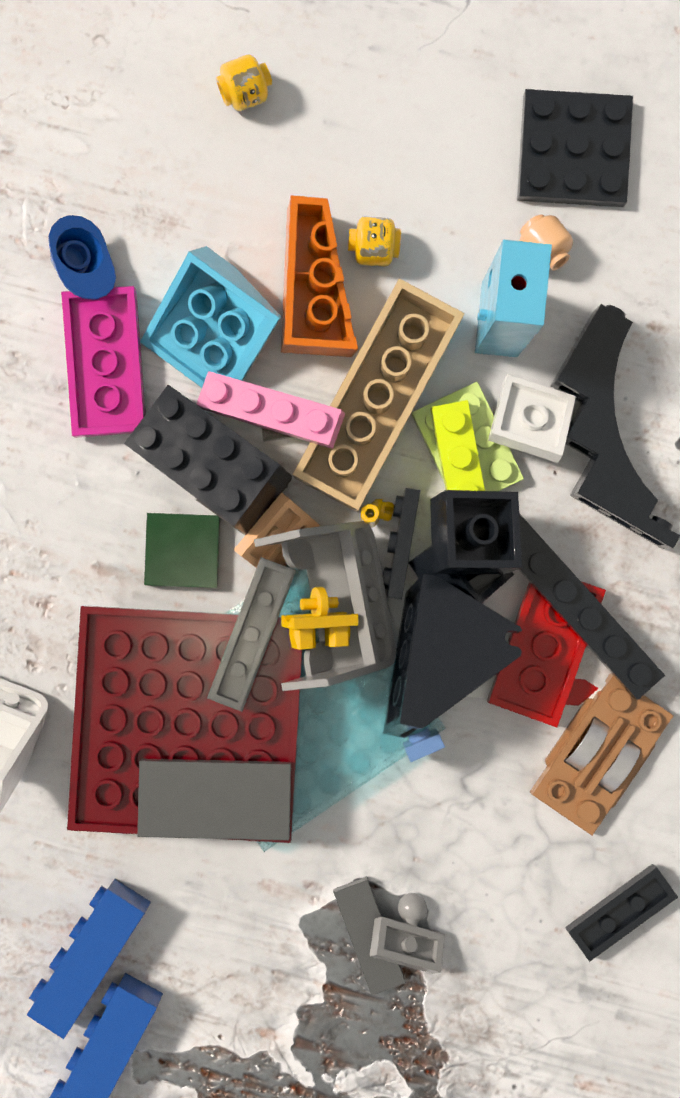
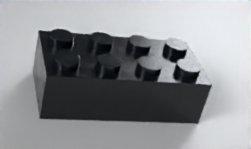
M169 384L124 443L245 534L256 524L292 478V475L279 463Z

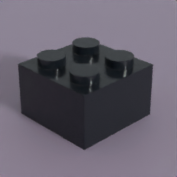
M444 490L430 499L433 574H506L522 568L518 492Z

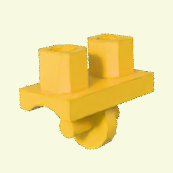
M314 587L310 598L300 599L301 610H311V613L281 615L282 627L289 628L291 646L294 649L316 648L315 628H325V646L342 647L349 646L350 626H358V614H347L345 611L328 612L329 608H338V598L328 597L323 587Z

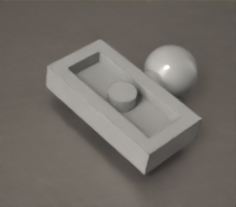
M408 893L398 903V912L403 922L385 917L375 918L369 957L432 974L441 973L445 934L417 927L418 922L426 915L427 905L419 894Z

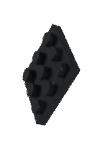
M525 89L522 108L517 201L624 207L628 196L633 96Z

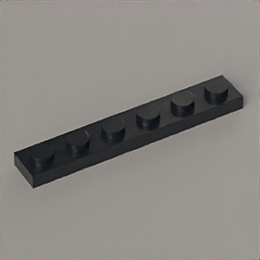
M519 513L522 568L518 570L634 699L639 700L665 674Z

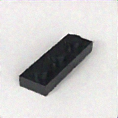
M405 488L403 496L396 495L393 517L399 518L397 532L390 531L387 553H393L391 568L384 567L382 576L384 587L387 589L386 597L402 600L420 490Z
M651 864L565 928L590 962L676 900L678 896L654 864Z

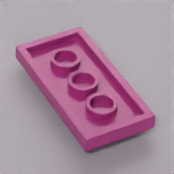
M134 286L114 287L107 296L97 300L83 299L70 291H62L72 436L80 438L131 434L146 415L136 288Z

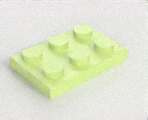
M478 382L412 412L411 415L443 482V473L430 409L433 406L468 400L485 491H500L524 479L510 448L488 441L494 415Z

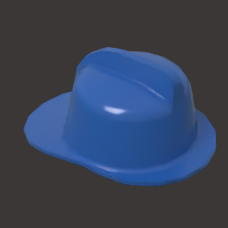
M68 215L59 218L51 227L48 241L51 262L63 285L74 295L83 299L97 300L107 296L114 288L116 275L100 229L92 221L82 216Z

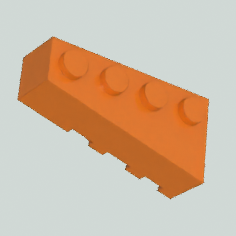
M291 195L287 208L281 353L353 357L358 350L356 336L353 333L352 316L349 303H347L343 283L344 276L342 266L340 267L337 242L328 198Z

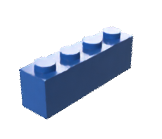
M114 879L108 889L101 885L89 906L94 908V911L88 920L81 916L69 937L74 939V942L68 951L61 947L51 962L49 968L54 970V973L48 982L41 978L31 993L29 999L34 1004L28 1011L27 1016L64 1039L140 922L151 901L117 879Z
M127 973L124 974L119 985L112 982L101 1001L102 1004L107 1006L102 1017L94 1014L83 1036L89 1038V1041L84 1050L78 1046L76 1047L66 1066V1069L72 1071L66 1082L59 1079L49 1098H109L154 1015L163 993Z

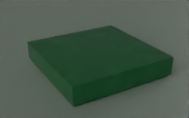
M147 513L144 585L218 588L220 517L217 515Z

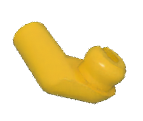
M375 499L372 503L365 505L361 509V521L369 524L372 528L378 524L379 519L384 521L392 520L394 504L392 502H383V499Z

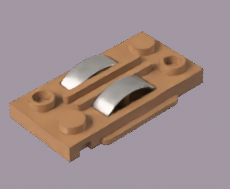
M611 673L606 678V684L603 689L598 691L593 699L588 698L584 701L546 757L545 764L547 767L530 790L533 796L591 836H593L609 810L617 804L655 748L656 741L674 716L645 695L639 700L634 699Z

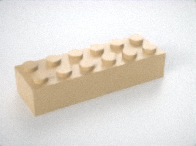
M399 278L330 405L331 407L341 409L345 413L333 449L310 442L293 473V477L358 512L465 313Z

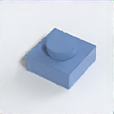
M424 727L421 730L417 729L408 735L409 740L403 742L410 762L445 748L436 728L430 731L428 727Z

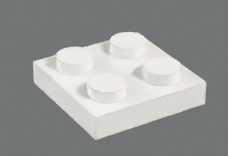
M507 374L502 384L488 441L558 463L563 456L576 396Z

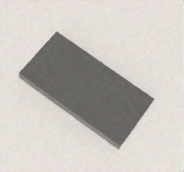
M141 759L139 761L137 837L289 840L291 762Z

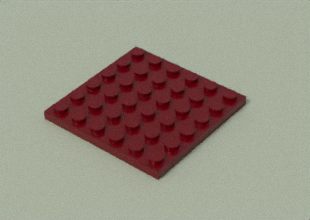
M81 606L67 830L137 834L139 761L141 759L291 762L289 840H227L291 843L300 689L282 691L281 683L301 678L302 650L292 648L289 628L282 627L281 617L278 618L244 710L241 712L207 699L239 614Z

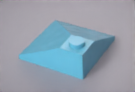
M205 246L188 252L140 343L201 388L208 371L243 381L282 316L236 267Z

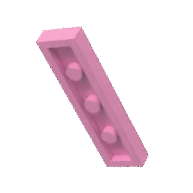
M210 371L207 373L196 403L203 410L331 449L334 447L345 416L341 409Z

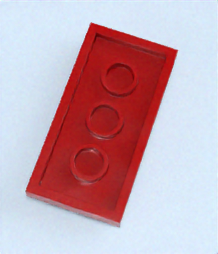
M529 582L514 622L522 628V631L519 633L511 632L507 642L509 645L519 647L522 654L496 674L487 702L557 728L586 644ZM582 582L594 597L602 603L606 590Z

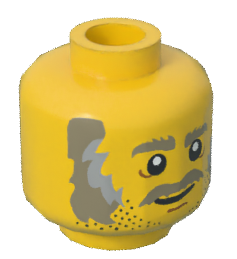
M247 54L222 64L220 76L216 77V82L225 105H232L235 110L243 111L267 100V86L272 85V78L265 62L259 64L254 56Z
M361 217L358 220L357 229L349 228L348 251L355 252L356 262L360 265L389 266L393 258H399L401 228H395V223L390 218Z

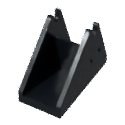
M423 573L405 593L383 734L406 738L416 729H423L519 658L522 654L521 649L517 646L509 645L505 640V635L507 632L519 633L522 631V628L440 577Z

